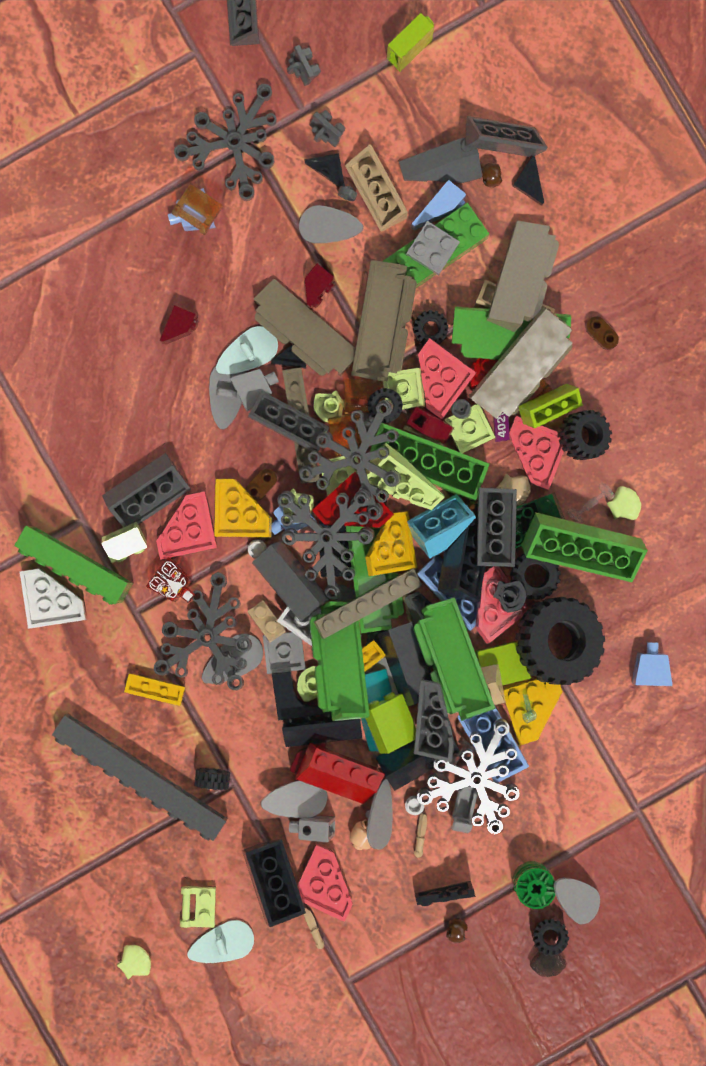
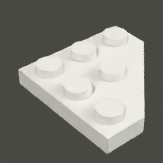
M34 569L20 572L28 629L87 620L84 601L43 570Z

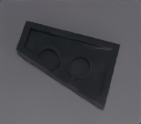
M471 881L415 893L417 905L429 906L436 902L476 897Z

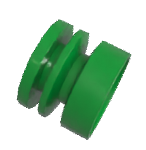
M536 861L525 862L515 870L512 878L513 888L520 902L526 907L542 909L554 900L555 880L543 864ZM536 884L539 889L535 890L532 885Z

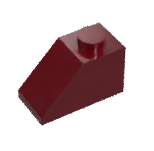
M174 305L161 335L160 342L166 345L189 336L192 330L195 331L198 326L199 320H197V315Z

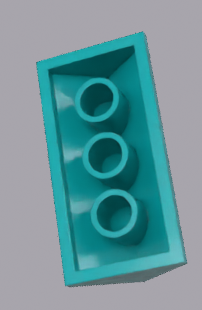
M387 669L365 673L368 704L376 700L380 702L384 700L383 696L392 693ZM361 718L369 751H378L366 719Z

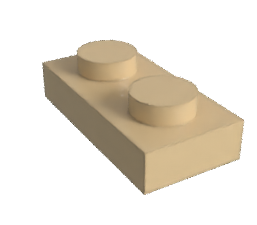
M261 601L247 611L270 643L286 632L283 626L277 622V618L264 601Z

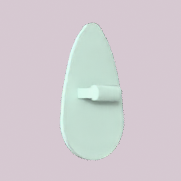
M264 327L250 328L223 352L216 365L217 372L227 375L238 374L270 362L278 351L277 338Z
M227 921L201 936L191 946L187 956L190 960L201 963H218L243 958L253 947V931L243 921Z

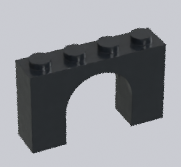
M292 671L272 673L278 721L283 720V723L294 722V718L302 717V720L314 719V715H321V718L332 716L331 711L323 712V709H320L318 705L310 706L298 699L294 690Z

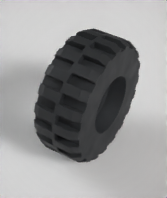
M549 598L532 605V609H528L523 614L525 618L519 621L517 626L519 632L515 636V640H518L516 651L520 653V662L523 666H527V672L531 676H536L537 680L549 684L571 685L572 683L583 681L584 677H589L593 674V668H598L601 663L599 659L604 655L605 648H603L605 635L602 633V623L597 620V614L594 611H590L587 604L579 603L578 599ZM556 623L564 624L572 636V648L564 659H557L551 653L548 646L549 632Z

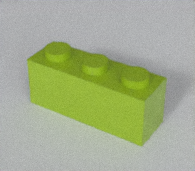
M565 384L518 406L523 424L535 429L583 406L579 388Z

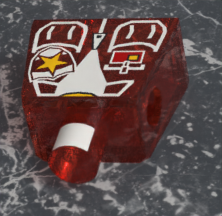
M169 557L146 585L147 588L173 602H176L181 597L189 603L195 596V593L188 589L192 580L176 561Z

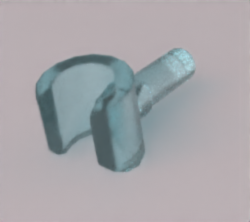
M523 695L527 712L522 714L525 723H529L536 719L537 714L530 706L528 695Z

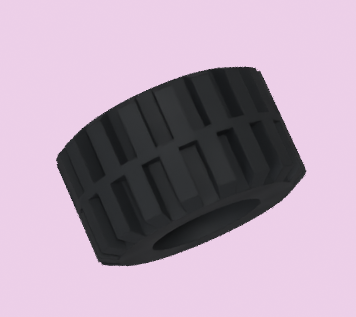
M594 410L577 412L563 420L564 424L560 425L561 432L558 433V436L561 437V440H559V443L563 444L562 450L564 452L567 451V456L573 457L575 460L597 458L603 455L605 450H608L610 447L608 443L612 441V438H610L612 430H609L610 423H606V417L601 416L600 412H594ZM583 426L589 434L588 444L582 439L581 432Z
M522 554V556L515 560V567H511L510 581L523 582L527 592L526 598L534 600L544 599L552 595L553 591H556L557 585L561 580L559 579V575H561V571L558 569L559 565L527 558L525 554ZM538 564L544 568L546 578L541 586L532 587L525 581L524 574L528 566Z

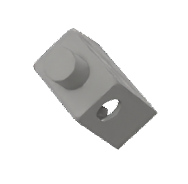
M260 369L230 378L246 412L252 410L261 391L272 395L269 386L279 382L274 372L264 376Z
M314 816L301 818L299 821H290L289 832L299 833L298 838L300 840L329 842L335 836V816Z

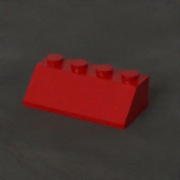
M310 743L295 779L364 804L378 791L384 773L374 766Z

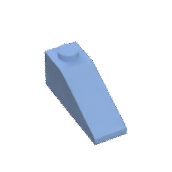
M448 180L413 221L411 229H419L427 221L432 223L449 216L456 209L465 205L466 194Z

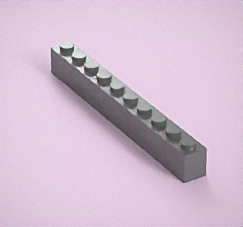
M70 714L64 715L52 733L56 742L61 745H68L74 754L78 756L83 755L91 765L95 767L97 765L104 769L103 772L110 777L115 776L123 786L127 788L129 786L136 790L135 793L142 798L147 797L155 807L159 809L164 808L168 811L167 814L176 820L179 818L190 830L196 829L205 840L209 841L211 839L214 841L226 823L227 817Z

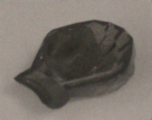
M538 951L531 960L530 967L540 976L551 977L560 974L567 963L560 954L546 956Z

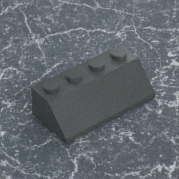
M165 453L103 494L102 497L110 512L123 527H126L135 522L139 525L191 489Z

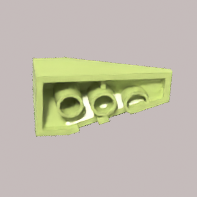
M387 443L383 446L389 449V456L385 459L376 458L370 460V462L387 472L390 470L398 471L401 475V481L396 486L389 487L385 484L383 478L366 469L369 483L381 490L388 491L394 498H402L410 501L412 504L430 510L445 498L444 494ZM380 450V454L386 456V451ZM389 476V481L394 482V478Z

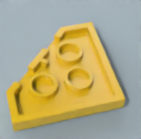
M216 479L214 536L271 537L272 518L236 479Z
M408 511L393 513L394 515L382 525L365 557L368 576L417 568L412 534L407 523L409 520Z
M534 679L503 689L506 700L505 704L519 746L538 740L563 692L561 685L549 684Z

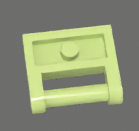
M181 887L183 901L180 927L214 928L216 887ZM190 894H196L195 919H190Z

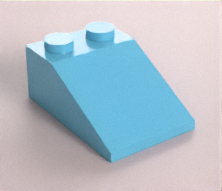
M456 494L439 503L432 510L429 509L408 520L407 523L412 537L430 559L447 550L476 517Z

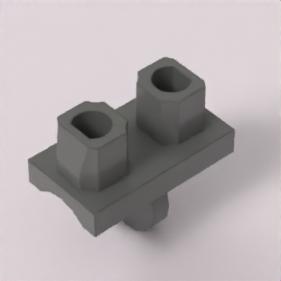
M300 45L294 47V52L290 54L291 59L288 60L290 66L287 68L288 74H295L296 78L300 77L304 86L311 83L312 79L319 76L321 70L318 64L309 65L308 61L313 57L310 48L301 49Z
M326 110L320 114L316 112L310 123V126L313 128L312 132L316 134L314 141L319 142L322 139L325 143L329 142L332 146L336 147L346 128L341 123H337L335 126L329 123L332 116Z

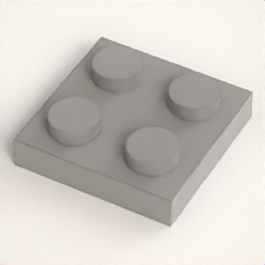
M427 221L406 255L439 276L460 244V241Z
M287 632L270 643L263 635L267 674L306 669L301 638L292 632Z

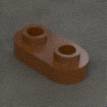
M594 316L587 321L585 326L587 333L603 349L611 350L617 346L619 342L618 334L604 319ZM593 323H598L599 328L595 329ZM607 336L612 337L613 341L611 343L607 342Z
M271 469L262 470L247 485L245 490L251 495V490L257 489V495L252 497L257 502L260 501L277 483L276 473ZM265 475L271 476V480L269 482L264 481Z

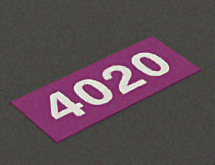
M502 412L497 419L494 417L495 442L510 440L509 419Z

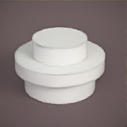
M253 540L248 545V553L253 558H257L267 549L266 544L262 540Z
M410 796L405 802L406 811L411 815H418L424 809V805L419 803L417 796Z

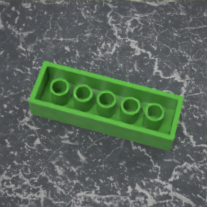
M468 203L435 225L460 241V244L443 270L486 241L489 237V232ZM414 239L382 262L407 266L406 276L414 277L417 282V288L436 274L406 255L415 241Z
M384 423L380 424L377 435L394 429L398 432L399 437L394 442L386 441L372 445L370 452L378 450L387 443L434 486L475 501L477 499L478 488L482 486L490 465L489 463ZM390 432L389 437L395 439V434Z
M536 512L521 545L527 558L628 582H633L648 551L642 538Z
M26 525L14 545L19 548L18 552L22 555L35 557L36 563L44 567L45 565L52 567L51 571L57 575L70 577L69 581L77 586H86L85 590L93 595L100 594L103 596L102 600L108 604L116 605L122 603L133 585V582L34 526Z

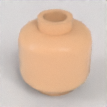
M367 820L357 822L349 835L352 846L357 850L371 848L367 840Z

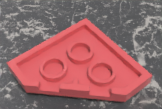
M429 338L418 354L426 408L440 419H443L477 372Z
M515 416L509 435L530 484L549 490L564 452L562 450L563 444L559 443V440H561V437L558 436L559 432L544 426L534 429L523 424L521 417Z
M205 491L186 495L166 528L158 537L156 542L160 560L217 548Z
M492 566L484 572L480 602L477 605L476 630L487 644L522 618L523 614L529 609L526 603H524L520 610L507 613L499 599L493 597L499 581L510 583L499 566Z
M316 843L297 885L302 902L345 922L353 902L334 851Z

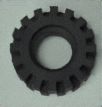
M429 310L428 312H422L417 317L413 329L417 341H420V344L423 345L426 344L429 338L437 344L442 343L446 338L449 327L447 319L444 318L442 313L439 314L436 310L435 312ZM429 321L435 322L438 326V332L432 336L427 335L423 329L424 324Z
M378 389L371 394L368 400V411L371 417L375 418L377 414L376 406L379 400L388 398L393 403V411L388 416H385L381 423L392 422L402 412V399L392 389Z
M198 768L195 773L194 786L208 790L229 789L231 773L215 768Z
M545 919L540 922L533 931L532 939L535 943V948L537 947L538 951L546 956L560 954L567 947L569 941L568 930L565 929L566 926L562 925L559 920L555 921L554 919ZM553 930L557 933L558 941L556 944L548 945L544 941L543 935L545 931Z

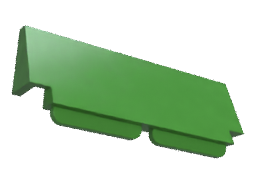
M455 307L452 343L461 344V353L465 357L499 360L532 319L529 322L523 320L522 325L513 332L487 321L489 309ZM555 314L571 327V315Z
M346 526V531L359 532L363 527ZM369 527L374 531V538L369 544H362L359 540L348 541L349 549L354 553L351 566L355 570L353 580L356 598L399 576L397 573L392 572L368 576L365 557L381 527ZM362 534L363 539H368L366 534ZM402 597L360 619L361 633L392 629L391 619L398 618V616L404 613Z
M455 597L426 606L422 610L424 619L419 620L413 629L425 663L428 666H433L434 671L430 674L432 681L441 683L447 713L451 715L458 712L461 721L496 709Z
M330 601L320 607L321 614H317L310 619L313 657L318 661V666L315 667L318 706L320 709H323V712H332V721L370 717L359 620L325 639L321 638L313 622L348 602Z

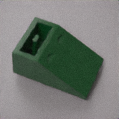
M555 492L516 507L515 548L521 547L535 512L565 520Z

